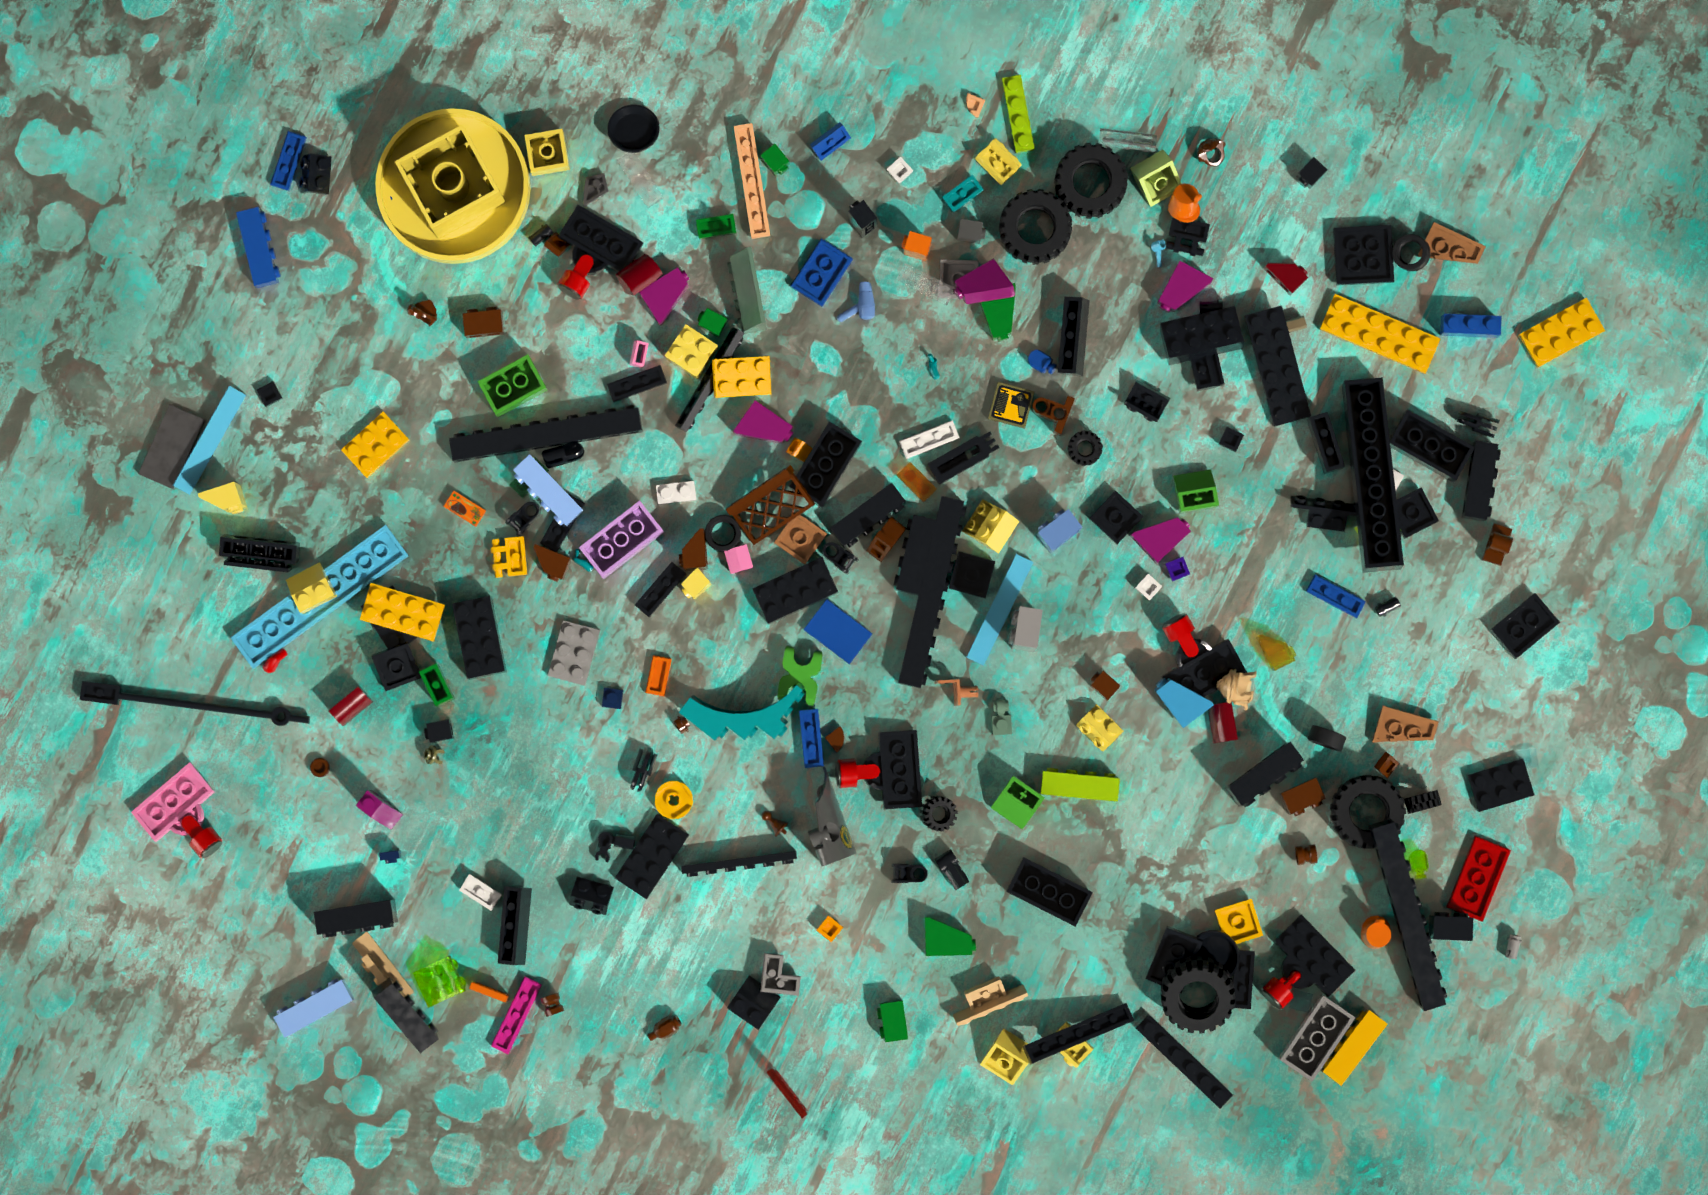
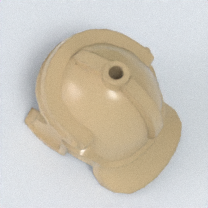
M1230 669L1229 674L1217 681L1216 688L1227 699V703L1233 702L1234 705H1242L1244 710L1247 711L1248 703L1252 701L1254 691H1250L1252 684L1250 679L1255 678L1257 672L1236 673V669Z

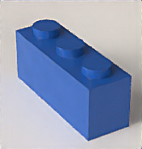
M1443 314L1441 316L1440 336L1498 338L1501 335L1502 316Z

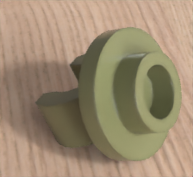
M430 745L424 752V759L430 765L433 762L442 764L443 761L437 760L436 756L438 753L444 754L445 751Z

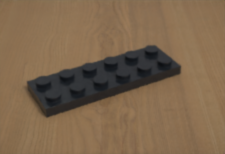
M1282 305L1245 315V322L1273 426L1311 417Z

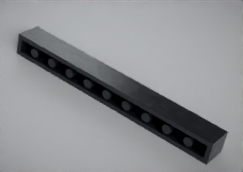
M634 405L623 407V410L616 411V408L604 410L605 413L597 414V411L585 413L586 416L578 417V414L566 416L567 419L559 420L558 417L550 418L546 423L531 421L527 426L513 424L510 425L509 429L494 427L491 428L490 432L476 430L472 431V435H465V433L453 434V438H449L452 461L456 463L560 446L572 442L579 443L641 433L643 429L640 410L635 408Z
M941 497L898 684L921 689V685H926L928 674H924L926 666L930 667L932 656L929 655L930 647L934 648L936 637L933 636L934 629H939L941 618H937L939 610L943 611L945 600L942 599L943 591L947 592L949 581L946 580L947 573L952 572L954 564L950 560L952 554L956 555L958 544L955 543V538L961 534L962 525L959 524L960 517L964 518L967 506H963L964 501Z
M1392 819L1368 825L1420 1008L1423 1011L1446 1005L1445 998H1447V993L1440 984L1442 975L1440 970L1436 969L1434 963L1437 962L1435 952L1430 949L1429 944H1432L1430 934L1425 931L1424 926L1427 925L1425 916L1421 915L1419 910L1422 907L1421 901L1418 896H1415L1414 889H1416V884L1409 875L1411 866L1408 859L1405 860L1404 857L1406 848L1403 841L1400 842L1398 836L1401 834L1400 827Z

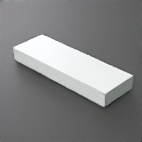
M952 420L903 439L899 443L905 458L909 459L957 440L959 435Z

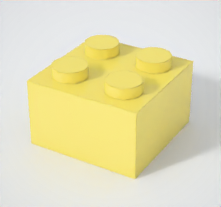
M563 129L525 135L532 176L570 170Z
M685 324L665 354V358L698 379L718 350V345Z

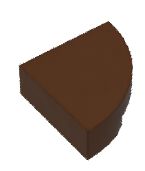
M841 726L825 737L836 753L844 743V732Z

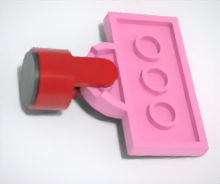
M191 762L131 812L155 842L170 830L178 835H189L192 838L189 845L199 858H206L212 855L222 845L223 840L213 827L202 828L204 810L200 804L215 793V791Z

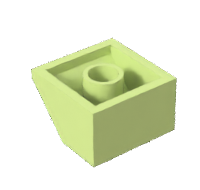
M1164 150L1157 152L1130 168L1139 189L1150 207L1173 195L1175 188L1182 184L1173 161Z

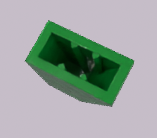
M1012 283L1014 286V291H1016V285L1015 283ZM1015 296L980 302L993 341L998 340V342L1009 339L1008 335H1011Z
M925 917L926 956L972 955V951H976V939H972V935L930 917Z

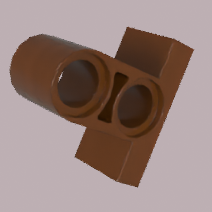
M1067 396L1065 404L1062 405L1040 397L1033 402L1032 411L1041 418L1057 423L1054 434L1061 436L1075 398ZM1043 402L1046 405V410L1043 412L1038 411L1036 404ZM1061 409L1064 412V417L1056 418L1054 411Z
M891 517L876 534L866 552L882 562L907 528Z
M1493 524L1482 561L1498 566L1502 565L1503 558L1509 553L1513 542V537H1510L1512 529Z

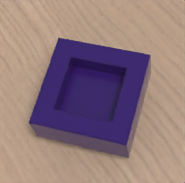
M1184 557L1165 563L1172 582L1190 575Z

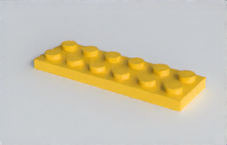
M1334 294L1319 329L1423 374H1426L1441 339L1337 294Z

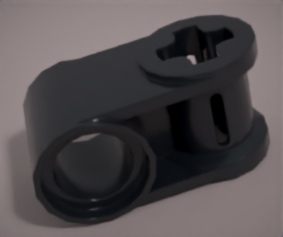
M527 502L518 511L513 513L505 523L509 524L519 537L541 515V507L535 502ZM531 505L536 507V513L533 516H529L527 513V508Z
M829 542L823 547V556L847 575L853 564L859 561L856 556L834 542ZM828 546L836 548L837 553L835 556H828L826 554Z
M891 864V867H893L891 883L923 882L928 877V870L922 865ZM917 868L924 870L925 875L922 879H916L914 876V871ZM899 869H901V877H900V878H899Z

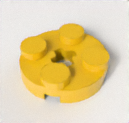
M668 781L662 784L655 795L657 811L669 819L684 817L689 813L693 805L691 790L687 785L678 781ZM671 795L679 797L677 805L669 804Z

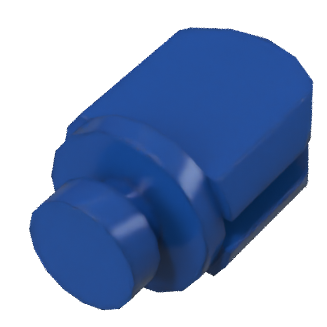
M1034 350L1029 354L1028 361L1032 368L1044 374L1047 371L1051 375L1054 373L1057 364H1052L1053 359L1051 356L1040 350Z

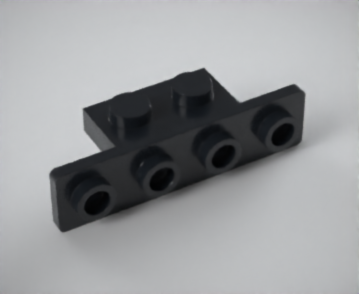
M1303 495L1291 496L1290 498L1291 507L1309 510L1306 522L1307 527L1345 532L1347 516H1356L1355 503H1345L1341 500L1328 501L1320 497L1313 499Z

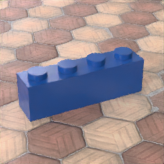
M255 207L236 212L254 286L261 288L279 283L278 278L281 277L279 267L274 264L273 259H276L274 248H270L269 241L272 238L269 229L266 230L264 223L267 222L265 211Z

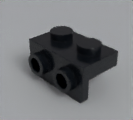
M311 153L303 156L300 162L302 177L299 180L301 193L329 194L331 156Z
M1137 380L1124 405L1132 412L1141 413L1148 421L1158 422L1170 398Z
M577 877L570 896L569 905L576 909L591 911L597 915H606L614 887Z

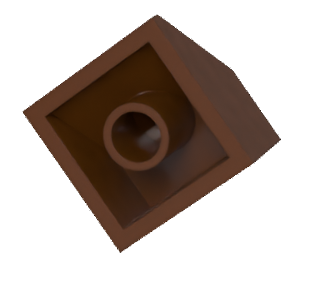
M700 528L682 548V554H679V565L685 571H694L696 568L699 570L708 569L704 528Z

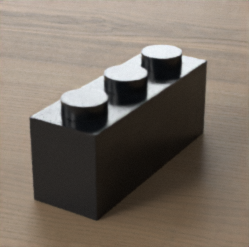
M857 200L849 206L848 220L862 238L877 228V217L864 200L861 202Z
M1328 412L1309 417L1307 423L1323 473L1327 474L1343 469L1345 465Z

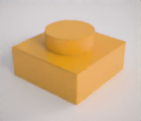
M828 915L816 931L832 942L843 929V926Z

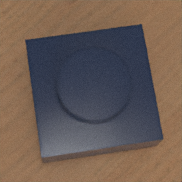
M604 688L602 707L621 709L624 690Z
M401 851L379 853L380 861L385 860V864L397 863V859L401 858Z

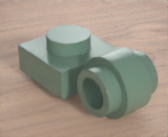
M997 698V700L993 701V712L998 714V716H992L993 735L1012 734L1011 715H1004L1005 711H1009V702L1004 698Z

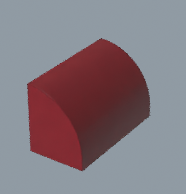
M644 254L615 275L624 292L634 296L663 276V273L657 263L649 255Z
M358 686L333 706L329 712L342 726H345L373 701L362 687Z
M1232 702L1214 704L1208 709L1213 744L1238 740Z

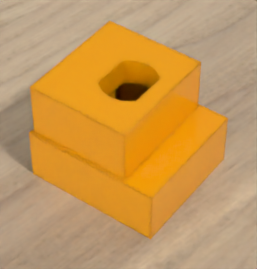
M794 438L786 453L805 462L813 448L804 441Z

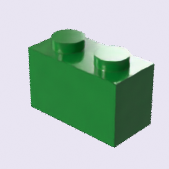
M436 663L419 671L436 707L455 699L439 664Z
M903 1000L880 1003V1008H877L878 1019H882L883 1027H879L881 1039L885 1038V1043L907 1040L908 1033Z

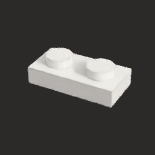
M694 481L656 485L658 505L696 501Z
M471 874L468 875L459 891L491 911L502 896L501 893Z

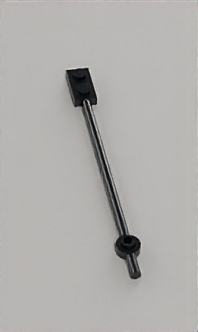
M82 681L80 700L114 705H119L120 700L267 718L271 719L278 726H285L290 721L310 723V716L291 714L285 707H276L273 711L126 693L121 692L122 686ZM280 713H284L285 718L283 720H280L278 718V715Z

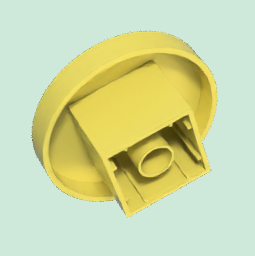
M454 108L425 113L404 125L385 147L378 164L375 182L380 212L387 226L397 239L408 249L423 258L449 264L473 262L491 255L504 246L514 236L524 220L531 191L529 170L525 158L512 136L501 125L485 115L470 110Z

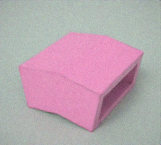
M638 340L634 341L630 366L639 368L644 366L649 343ZM638 346L643 347L640 363L635 362Z
M747 544L724 551L730 574L753 568Z

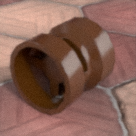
M1315 844L1308 845L1305 848L1302 846L1295 847L1297 865H1304L1306 862L1311 864L1317 863Z
M559 992L540 998L541 1003L545 1006L544 1012L546 1017L564 1011L563 1005L559 1002Z

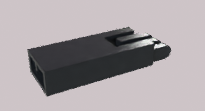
M988 432L980 437L977 435L928 463V467L938 484L941 485L989 458L990 453L999 449L998 445L990 447L991 444L996 442L994 438L989 441L986 440L992 433ZM976 446L974 450L970 451L973 457L968 459L965 451Z

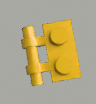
M524 536L505 538V546H500L499 539H493L491 553H493L494 564H492V570L495 571V578L503 577L502 570L507 569L508 577L528 575ZM502 552H506L507 563H501Z

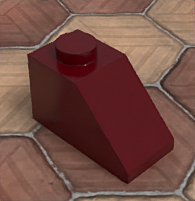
M1268 263L1264 267V270L1290 296L1309 278L1307 271L1301 265Z

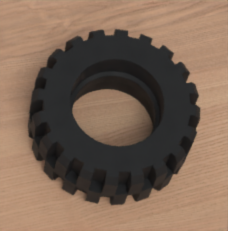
M1085 143L1084 146H1075L1073 150H1069L1058 164L1054 178L1056 195L1063 200V204L1068 207L1069 212L1075 213V216H1086V219L1103 217L1104 214H1109L1115 207L1117 208L1125 195L1128 185V172H1126L1125 163L1120 160L1118 153H1113L1112 149L1108 146L1105 148L1099 143H1096V145ZM1095 164L1107 172L1109 186L1104 194L1096 198H1087L1076 191L1073 184V176L1082 165Z
M1029 189L1027 192H1020L1016 197L1011 198L1006 207H1004L999 223L1000 239L1006 251L1010 252L1016 260L1018 258L1023 263L1027 264V262H1030L1033 265H1038L1041 262L1047 263L1051 259L1057 258L1065 250L1072 233V217L1069 214L1068 207L1063 204V200L1060 197H1055L1054 193L1050 191L1049 193L1044 192L1043 189H1038V191ZM1041 210L1051 217L1054 229L1051 237L1046 242L1031 244L1021 238L1018 232V221L1025 212Z
M1363 775L1349 779L1334 793L1332 804H1330V820L1333 822L1335 832L1340 835L1339 837L1342 840H1345L1352 846L1363 849L1375 848L1370 830L1360 829L1352 822L1350 806L1358 796L1373 794L1384 803L1386 810L1384 821L1392 819L1395 823H1398L1401 829L1405 822L1404 814H1406V808H1404L1403 804L1405 803L1404 799L1399 794L1400 791L1390 781L1379 776Z
M1191 956L1185 957L1184 962L1181 960L1175 962V967L1171 966L1167 970V975H1164L1162 980L1161 1003L1166 1016H1169V1021L1172 1024L1177 1023V1028L1181 1030L1187 1028L1188 1033H1194V1030L1199 1031V1034H1202L1207 1029L1210 1032L1216 1030V1025L1221 1027L1225 1024V1018H1230L1231 1010L1235 1006L1234 982L1230 978L1229 971L1223 969V965L1220 962L1215 964L1214 959L1210 957L1204 960L1202 956H1197V959H1191ZM1192 982H1205L1216 990V998L1205 1007H1190L1180 999L1179 995L1182 988Z

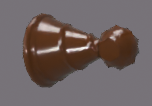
M770 811L762 813V819L769 820L775 837L781 832L783 834L787 833L785 828L788 822L772 818Z

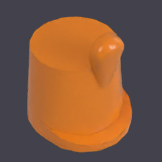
M1190 184L1178 185L1168 204L1170 215L1181 222L1189 223L1195 221L1200 215L1198 202L1202 195Z
M1370 916L1362 924L1361 939L1367 947L1380 949L1387 945L1391 939L1390 925L1381 916Z

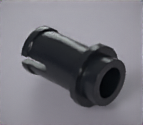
M542 224V228L528 237L535 247L554 233L548 224Z
M1219 299L1208 302L1200 301V314L1223 309V301H1219Z
M1395 596L1382 604L1378 603L1375 610L1379 617H1386V614L1401 608V605Z

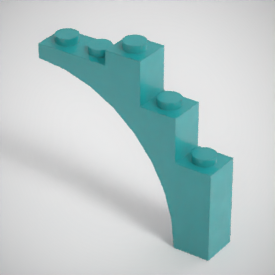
M799 682L788 695L778 702L751 711L721 709L692 695L679 713L714 741L719 737L722 739L728 732L726 727L730 728L744 740L748 736L752 738L758 731L756 726L775 739L777 736L782 737L787 731L786 725L788 721L783 716L787 718L793 710L792 704L795 701L798 703L805 695L802 692L805 686Z

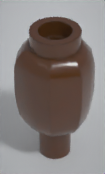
M677 1015L674 1017L666 1016L655 1024L654 1031L648 1034V1038L650 1041H653L656 1038L666 1039L674 1035L682 1025Z

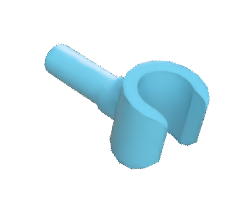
M1163 239L1151 244V249L1156 253L1157 267H1162L1161 250L1166 248V243Z

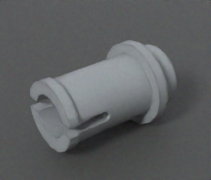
M1510 934L1509 938L1507 937L1509 941L1505 957L1517 960L1519 946L1522 943L1521 936Z

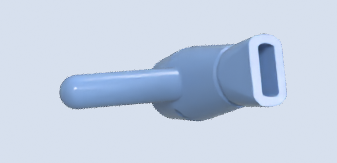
M860 282L858 304L837 316L839 322H843L858 312L859 318L864 320L875 317V302L871 283Z

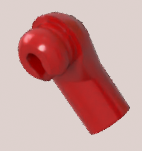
M282 648L270 656L263 664V670L267 673H273L279 662L288 655L286 650Z

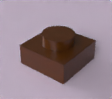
M555 232L545 242L544 246L559 257L569 248L570 244L559 239V234Z
M1385 752L1374 767L1383 776L1389 778L1399 765V762L1389 753Z

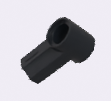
M951 849L935 858L943 874H946L955 890L969 882Z

